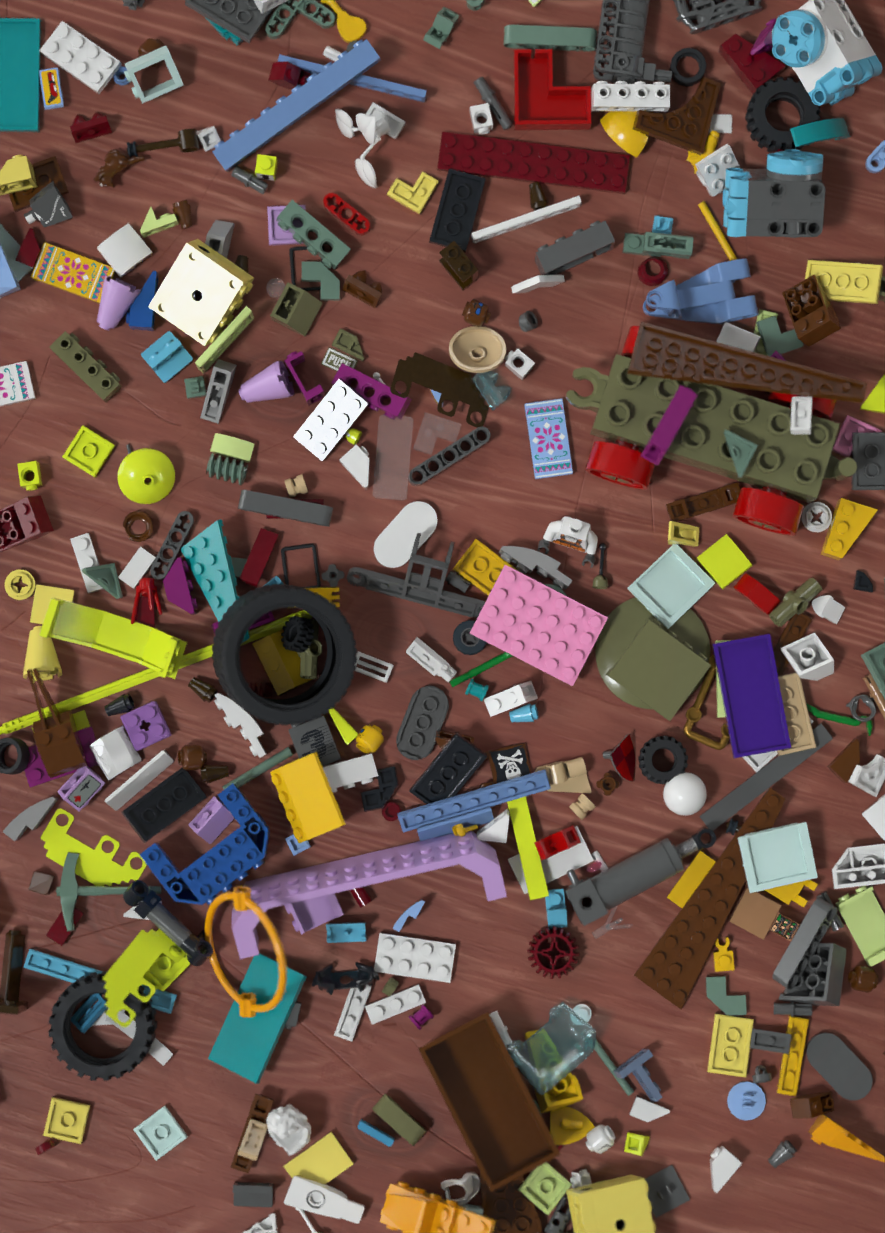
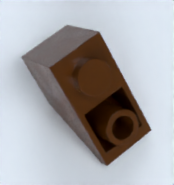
M832 1091L800 1095L790 1099L793 1118H814L834 1111Z

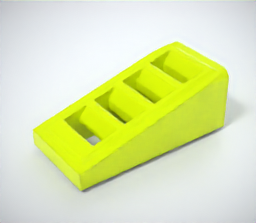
M335 708L330 709L329 713L345 743L349 745L358 736V733Z

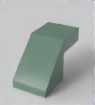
M443 7L437 13L432 27L425 34L423 40L440 49L448 39L460 15Z

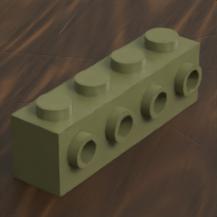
M65 331L49 348L106 403L122 387L118 383L120 379L113 372L109 374L105 370L107 366L100 359L96 361L92 357L94 353L87 346L82 348L78 344L80 340L73 333L69 335Z

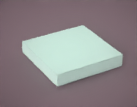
M163 1106L133 1129L156 1161L188 1137L166 1106Z

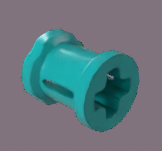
M471 678L465 694H471L479 698L480 701H483L489 686L478 684Z

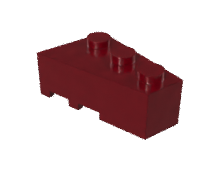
M735 33L721 44L718 52L751 93L754 94L761 85H765L766 81L774 80L784 71L786 65L767 53L751 55L750 51L754 45Z

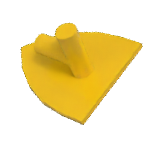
M563 1107L550 1111V1134L556 1145H567L577 1142L595 1127L585 1115L573 1108Z

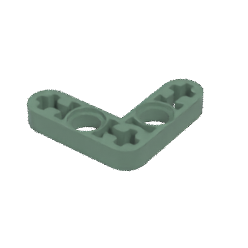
M288 0L278 6L266 24V34L271 39L280 38L297 12L324 29H329L334 25L335 16L332 11L315 0L294 1L292 8L290 7L292 0ZM310 4L316 7V11L312 14L307 13L305 10ZM282 10L290 12V16L286 19H282L279 14ZM320 10H322V16H330V22L326 21L323 23V18L318 15ZM278 20L280 22L277 26L279 32H273L272 34L270 27L274 28Z

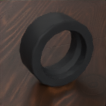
M683 48L676 52L672 57L669 68L672 71L673 80L679 85L686 87L699 83L706 71V59L703 54L693 48ZM683 57H692L698 62L699 71L694 77L686 78L678 73L677 63Z
M6 737L0 739V773L14 775L21 773L26 769L30 759L27 744L17 738ZM9 745H14L18 754L17 761L12 767H8L4 761V753Z

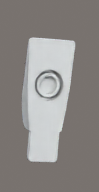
M299 1176L293 1177L284 1200L286 1205L328 1217L342 1218L356 1224L360 1222L365 1209L364 1205L348 1200L343 1192L331 1186Z

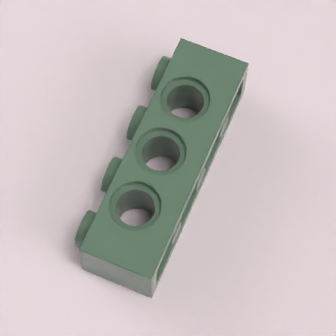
M293 200L289 202L277 217L278 226L284 231H290L293 234L294 240L300 244L303 242L308 247L307 250L312 255H318L322 258V263L328 268L336 269L351 250ZM300 220L303 226L296 228L292 222ZM314 232L317 234V239L310 240L307 234ZM328 244L332 247V251L326 253L323 251L322 246Z

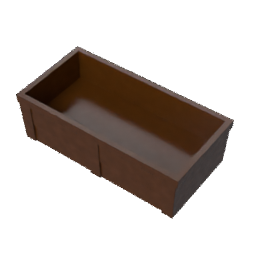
M488 1012L418 1048L491 1192L561 1155Z

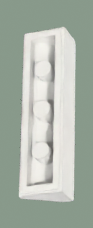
M162 750L108 796L105 802L117 811L170 766L174 760L165 750Z

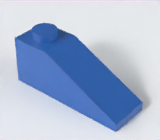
M157 271L151 273L131 305L130 312H127L126 324H129L131 329L154 331L155 311L148 306L158 290L159 274Z

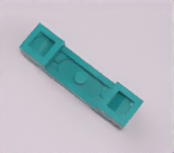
M844 118L816 121L790 129L795 147L810 145L814 142L831 139L840 140L850 137Z

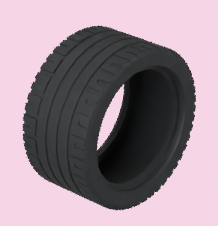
M272 584V586L266 585L247 592L239 600L234 601L232 606H229L228 611L223 614L222 620L219 621V626L215 630L212 660H214L213 666L220 685L237 705L265 722L277 725H297V723L304 724L307 721L310 722L315 718H320L323 714L328 713L330 709H333L337 702L339 703L342 700L341 697L345 696L346 690L350 687V682L354 677L355 663H357V648H355L356 641L353 638L354 634L350 629V624L332 602H329L328 599L317 593L297 586ZM284 607L303 609L318 622L326 638L327 658L320 677L307 691L293 698L278 700L256 694L247 684L240 666V648L247 630L259 617L274 609Z

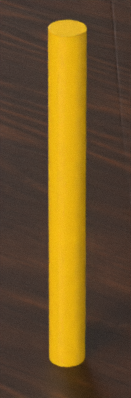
M705 201L701 202L698 206L730 261L737 260L736 255Z

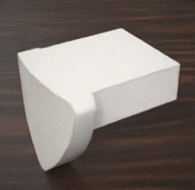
M830 595L820 596L812 600V606L816 614L834 624L838 623L845 609L843 605L833 600L834 598Z

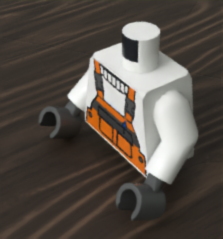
M564 516L561 520L551 522L543 536L544 539L539 541L538 552L540 548L544 547L546 548L545 554H547L550 547L549 541L578 551L587 552L588 554L585 555L582 565L585 566L586 561H589L592 568L596 560L593 554L596 553L598 537L591 530V525Z

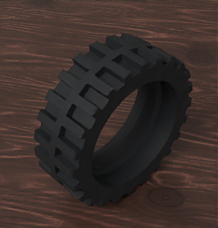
M103 971L102 974L93 972L86 977H80L58 997L57 1002L52 1008L53 1013L48 1023L51 1024L48 1034L53 1039L51 1047L53 1050L57 1049L59 1053L57 1056L60 1062L64 1060L68 1064L66 1068L69 1071L72 1068L78 1071L77 1076L83 1077L87 1075L93 1081H96L97 1078H103V1081H109L112 1077L118 1079L125 1073L133 1071L145 1058L156 1037L157 1021H155V1015L157 1013L156 1009H152L150 1004L152 999L150 998L148 1002H142L132 993H129L124 1002L136 1013V1031L132 1043L124 1052L111 1058H96L85 1053L76 1044L70 1027L73 1011L86 997L93 994L107 993V990L104 988L106 981L103 980V977L108 971ZM142 986L138 987L139 995L146 997L143 993L145 989Z

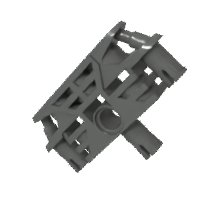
M673 0L679 15L676 20L691 29V34H697L760 12L763 8L760 6L761 0H754V6H750L749 1L751 0H725L726 2H723L724 0H688L690 1V7H692L691 12H689L685 0ZM692 20H697L698 25L693 24Z

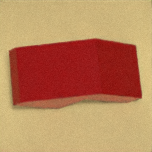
M746 573L733 587L737 592L749 599L756 608L767 615L780 602L759 581Z
M574 825L534 842L541 860L581 843Z

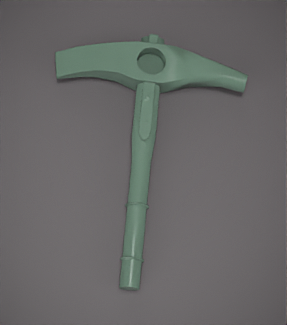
M68 852L65 859L61 885L56 889L57 896L61 898L67 932L75 930L73 917L78 896L123 894L128 888L78 886L75 870L79 854ZM148 886L149 893L153 890L156 894H161V886Z

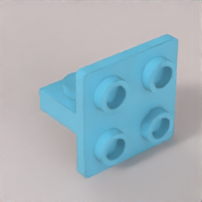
M171 331L166 332L141 353L143 359L164 383L168 382L193 361L192 356Z

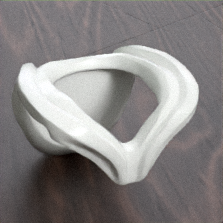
M466 1172L461 1179H448L441 1182L442 1189L446 1191V1199L454 1200L460 1206L469 1202L478 1193L481 1185L480 1177L475 1172ZM449 1186H462L465 1189L466 1195L460 1199H451Z

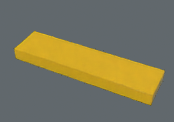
M789 1016L786 1034H791L792 1038L790 1053H783L776 1091L779 1094L797 1095L809 1019Z

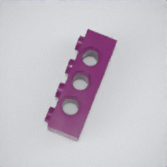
M343 363L340 365L332 381L333 385L340 378L349 385L353 381H358V386L354 390L370 402L368 407L376 412L379 409L384 411V415L392 420H395V418L401 420L411 402L409 397L402 398L392 394L390 391L391 387ZM374 389V395L367 397L368 390ZM391 397V403L384 406V399Z

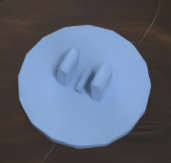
M746 1081L732 1087L727 1097L729 1110L735 1117L746 1121L760 1116L764 1111L766 1099L764 1092L758 1085Z

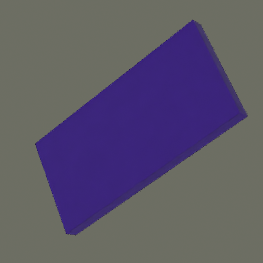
M770 634L712 644L733 758L791 748Z

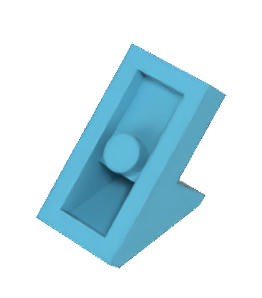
M564 889L548 890L549 896L545 897L549 929H553V926L557 928L567 927Z

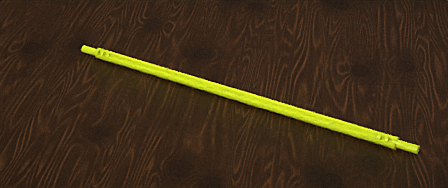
M301 610L249 630L250 638L241 645L283 630V626L286 627L285 622L289 621L288 618L292 616L309 620L313 616L305 610ZM212 645L183 655L179 669L212 657ZM149 668L61 701L55 705L59 713L72 710L159 677V672ZM49 707L43 708L46 718L52 716ZM35 711L3 723L0 727V735L4 733L7 735L33 725V722L40 720L39 712Z

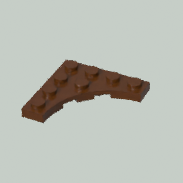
M703 77L697 91L689 102L673 112L662 114L643 110L637 111L633 130L702 155L721 83Z

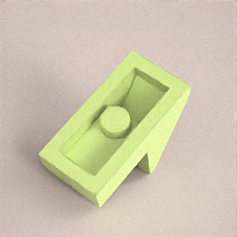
M150 207L140 232L143 238L177 226L179 223L175 214L171 213L163 214L157 220L152 207Z

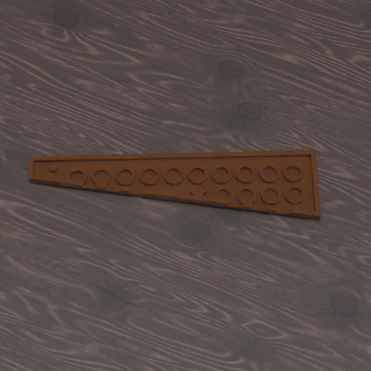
M770 787L634 973L635 977L679 1009H682L746 881L738 837L772 828L786 800Z

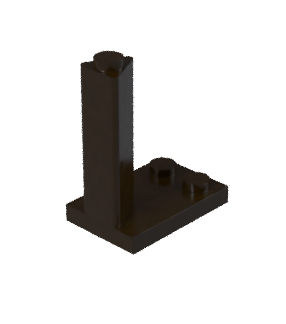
M9 930L5 938L0 986V1013L18 1015L28 1009V1001H18L25 935H22L19 930Z

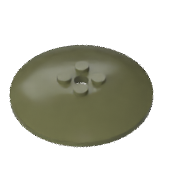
M635 597L620 604L607 616L608 619L596 640L595 658L602 680L615 696L632 706L652 709L606 675L645 625L646 619L652 621L654 618L660 622ZM691 609L686 611L668 630L662 625L661 628L664 631L670 630L678 636L677 640L683 643L685 641L693 647L692 651L698 655L700 652L708 659L710 658V643L706 629L699 617ZM705 673L704 676L701 678V680L698 682V684H697L696 687L693 689V691L690 693V695L693 694V693L695 692V690L700 686V684L702 683V681H703V679H704L706 673Z

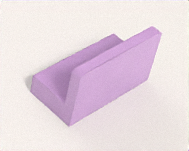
M214 796L188 825L198 836L207 843L212 844L231 823L234 816Z

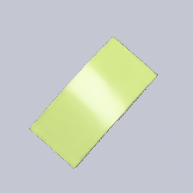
M215 433L210 452L248 463L251 459L254 443Z

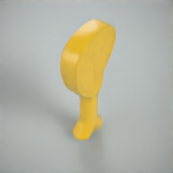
M335 0L320 1L321 3L328 4L336 13L337 28L345 42L350 43L363 37L366 32V24L363 19L348 15Z

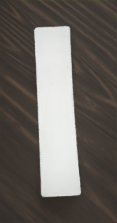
M122 1011L118 1012L117 1016L121 1022H127L130 1019ZM110 1017L106 1018L107 1021L119 1028L130 1038H134L136 1031V1022L134 1020L128 1027L123 1028ZM156 1038L148 1052L163 1066L173 1055Z

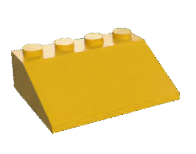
M316 752L270 772L272 782L277 788L279 799L283 803L286 817L291 823L293 834L298 843L346 825Z

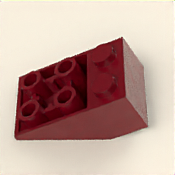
M41 495L26 497L0 510V552L38 539L54 531Z

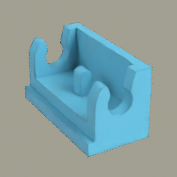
M365 922L326 924L327 943L366 941Z

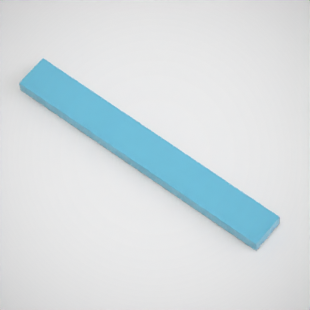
M31 948L28 951L23 967L71 983L93 972H97V974L103 973V971ZM140 985L145 989L143 993L148 996L150 988L146 985ZM156 989V992L151 997L152 1002L150 1004L156 1010L171 1014L177 995Z

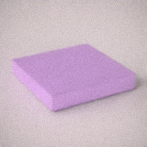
M299 205L306 211L305 205ZM286 206L267 207L269 246L300 244L294 240L293 234L290 231L281 229L278 226L279 222L276 221L278 215ZM300 220L292 222L296 228L303 226Z

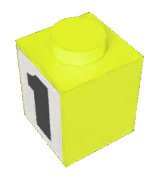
M258 154L255 168L256 178L275 181L278 165L277 157Z

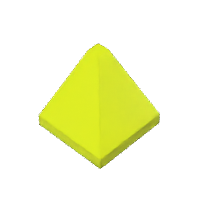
M627 1132L624 1152L643 1156L650 1136Z

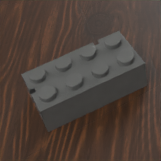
M596 221L590 224V228L584 231L582 228L574 231L571 237L566 238L564 236L557 239L555 244L551 246L546 244L539 247L534 261L541 275L560 274L594 258L592 254L594 251L599 256L612 250L615 240L606 221Z

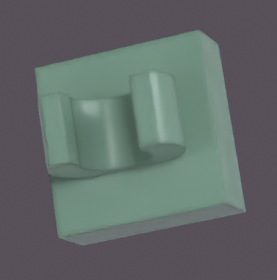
M203 376L184 379L187 399L206 396Z

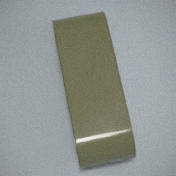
M384 1094L372 1108L377 1115L412 1146H415L427 1132L420 1123L387 1094Z

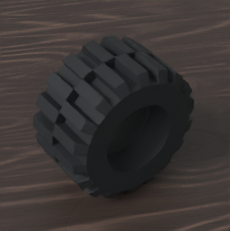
M658 736L650 739L641 748L640 755L638 756L639 768L642 770V774L648 780L657 784H666L667 781L669 782L680 773H685V769L688 766L686 749L680 741L675 740L673 737ZM667 749L672 752L674 765L670 770L662 772L654 768L652 756L655 751Z

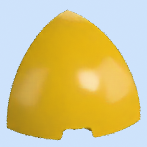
M608 112L600 120L604 130L617 145L637 158L648 140L645 134L633 130L637 112Z

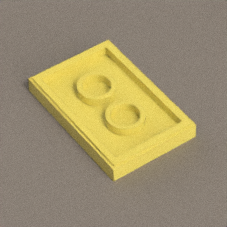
M722 1014L714 1015L707 1072L746 1078L754 1019Z
M331 1131L286 1163L284 1168L292 1179L294 1176H299L327 1184L354 1163Z

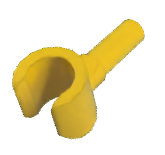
M457 824L452 827L454 835L462 837L468 831L478 829L477 824L463 827V824Z

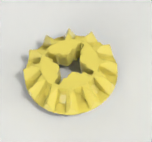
M26 570L12 571L5 580L7 594L16 600L27 599L33 594L36 587L34 577ZM22 577V582L28 586L22 587L19 593V588L12 584L19 583Z

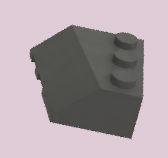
M820 943L795 987L791 990L785 988L784 993L780 994L778 1000L816 1006H840L847 949L834 943Z

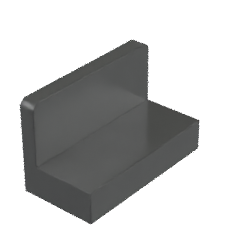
M234 1182V1206L272 1207L273 1183Z

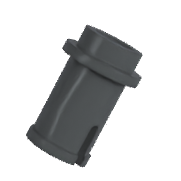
M451 571L445 581L448 582V585L452 584L465 593L471 582L457 575L456 571Z

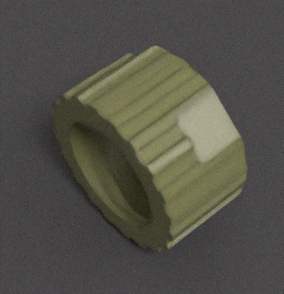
M390 977L382 992L390 997L399 982Z

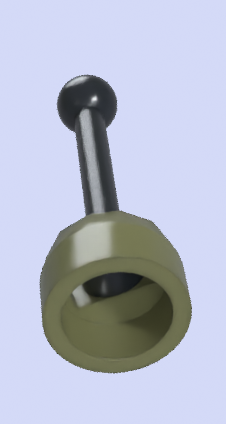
M601 543L599 545L601 550L599 575L594 578L592 588L608 589V580L603 575L604 550L607 548V545Z

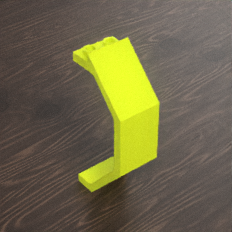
M51 598L39 636L45 638L51 637L119 656L159 672L158 676L173 679L176 678L187 642L157 628L136 621L134 624H131V619L58 598Z

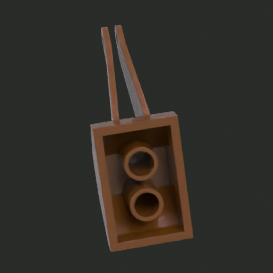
M35 668L33 670L37 683L52 713V716L46 718L32 672L30 670L27 671L40 716L39 721L33 722V735L47 774L50 778L88 766L73 713L70 710L59 713L41 679L38 669Z

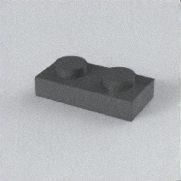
M752 1029L750 1048L789 1054L792 1035Z

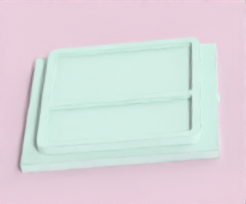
M673 544L627 589L668 630L715 582L677 544Z
M806 821L738 837L749 893L818 878Z

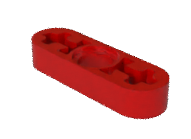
M328 193L325 195L323 204L326 210L356 234L365 235L369 232L370 223L366 217L337 194ZM328 199H336L335 203L340 207L338 213L335 212L337 207L334 205L328 206ZM349 209L352 212V216L349 219H344L341 216L343 210ZM356 215L358 216L356 221L359 223L365 222V229L361 228L358 230V225L353 221Z

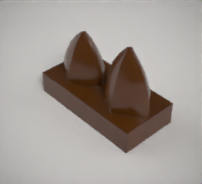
M365 270L359 271L352 276L348 275L342 290L376 308L382 295L380 282L366 285L367 277Z

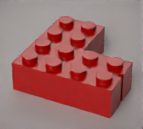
M514 49V130H590L591 86H553L552 49H535L534 58H531V49Z

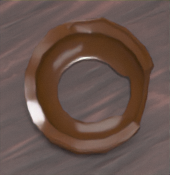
M130 512L123 521V527L132 541H146L153 532L152 520L144 512ZM134 521H144L146 530L143 534L132 535L129 527Z

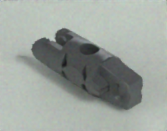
M563 1196L544 1230L547 1233H563L571 1218L570 1209L566 1213L562 1212L567 1203V1197Z

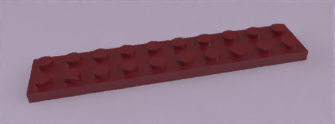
M442 132L437 170L448 172L449 169L471 175L625 194L630 155Z

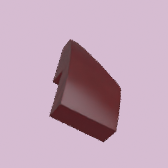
M29 228L15 259L33 268L41 252L40 248H42L37 240L34 229Z

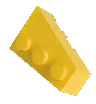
M843 498L839 499L820 555L836 560L842 559L878 510Z

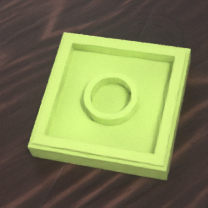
M546 1162L533 1169L518 1190L541 1211L549 1215L572 1184Z

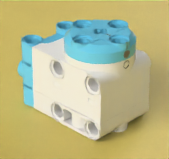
M809 0L799 9L780 15L772 29L773 55L793 68L812 102L817 106L827 103L831 106L843 98L852 96L857 84L860 85L870 78L880 75L882 72L881 62L864 36L861 27L845 0Z

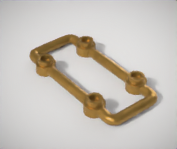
M712 655L708 661L711 666L693 707L686 711L687 721L684 726V734L688 738L713 749L722 750L726 747L730 738L727 723L721 727L722 737L720 742L691 731L694 722H698L701 719L700 708L716 674L715 657Z

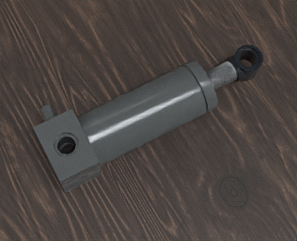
M703 828L692 835L690 839L677 846L672 845L669 839L665 838L591 878L587 877L579 880L574 870L571 869L567 871V875L572 884L564 889V892L581 924L585 926L608 914V910L684 871L681 863L683 861L682 857L684 858L694 851H701L712 847L716 842V835L712 830ZM703 833L710 835V841L706 844L701 841ZM588 896L590 898L589 905L582 906V898Z

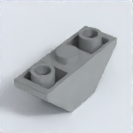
M215 220L206 236L205 244L225 258L228 257L234 223Z

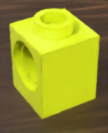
M37 461L17 464L20 486L22 488H26V491L37 490V486H42L40 465ZM29 472H34L35 474L32 481L26 480V475Z

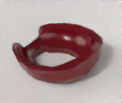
M657 257L647 258L638 267L637 275L639 280L648 286L660 285L668 276L667 263ZM650 261L657 263L660 266V273L656 276L648 275L645 270L646 263Z

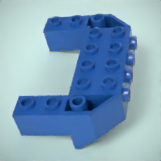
M232 783L219 793L218 797L240 824V827L182 872L178 870L158 842L140 854L174 901L198 905L207 903L210 905L219 892H227L233 887L232 882L236 879L241 881L249 875L247 872L252 867L257 869L264 863L262 859L267 855L270 828L235 783Z

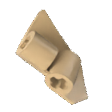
M583 757L566 762L558 761L537 767L535 772L546 770L551 787L547 791L592 792Z

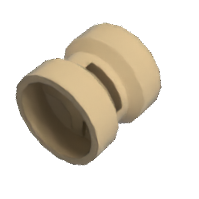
M302 474L296 476L295 479L289 478L284 480L290 498L295 497L298 493H308Z
M582 793L578 797L579 801L569 806L581 820L586 817L588 810L592 811L596 807Z

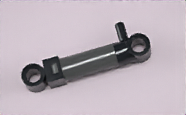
M135 880L123 893V899L126 904L132 907L137 906L134 911L142 919L147 917L187 954V959L192 965L201 966L212 955L213 948L211 944L204 940L205 930H202L196 937L160 903L162 900L160 896L153 890L149 893L146 883Z

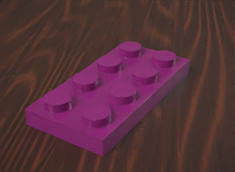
M92 726L79 730L78 734L88 767L98 765L90 749V745L97 741ZM37 746L28 747L30 759L24 771L29 787H34L77 771L76 769L50 778L41 760Z

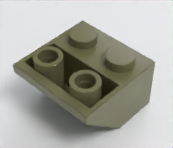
M287 282L270 317L271 320L305 337L323 303L305 290Z

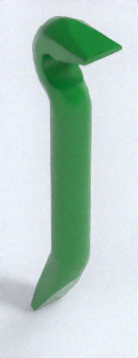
M504 652L449 682L452 687H455L509 659L513 655Z
M806 703L808 711L817 718L851 726L860 725L861 721L854 718L820 711ZM871 720L866 722L868 736H871L873 728Z

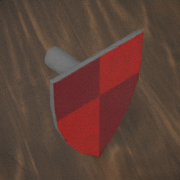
M627 734L613 751H604L603 758L611 759L619 776L633 782L635 753L630 734Z

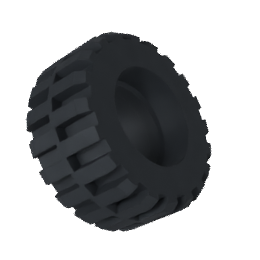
M778 77L775 81L771 79L766 81L764 86L761 85L753 94L746 109V128L748 132H751V139L759 142L757 146L761 149L764 146L768 148L767 152L772 153L773 150L777 151L778 149L800 150L804 147H795L791 131H779L768 123L765 111L767 106L774 101L789 102L798 110L800 115L798 126L820 121V106L812 102L800 80L798 83L793 82L794 78L790 77L787 80H783V77Z

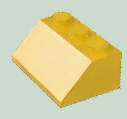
M284 630L252 643L278 696L313 680L300 677L301 658L297 652L283 647V642H281L283 636H281V633H284Z

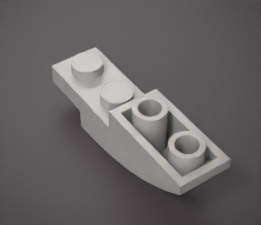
M502 546L499 551L502 559L509 563L512 561L517 565L516 568L525 574L527 572L530 574L535 568L540 576L553 580L552 583L561 589H567L572 582L569 577L557 570L561 564L560 562L541 552L517 546Z

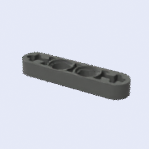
M182 511L177 515L151 566L150 573L155 579H165L174 564L180 548H182L194 524V517L190 512ZM188 515L190 523H185L183 528L187 530L184 533L181 529L176 528V526L179 525L181 527L183 523L180 520L181 517ZM180 532L182 534L181 541L173 542L171 539L172 534ZM171 549L173 557L168 560L163 557L164 550ZM159 559L166 563H169L168 567L164 564L162 568L164 574H159V576H156L157 572L154 570L155 568H160L162 564L161 562H158Z

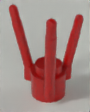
M142 578L139 580V586H136L131 624L135 622L140 593H142V596L148 597L149 609L151 611L153 610L152 596L154 595L159 615L163 614L157 586H155L153 578Z

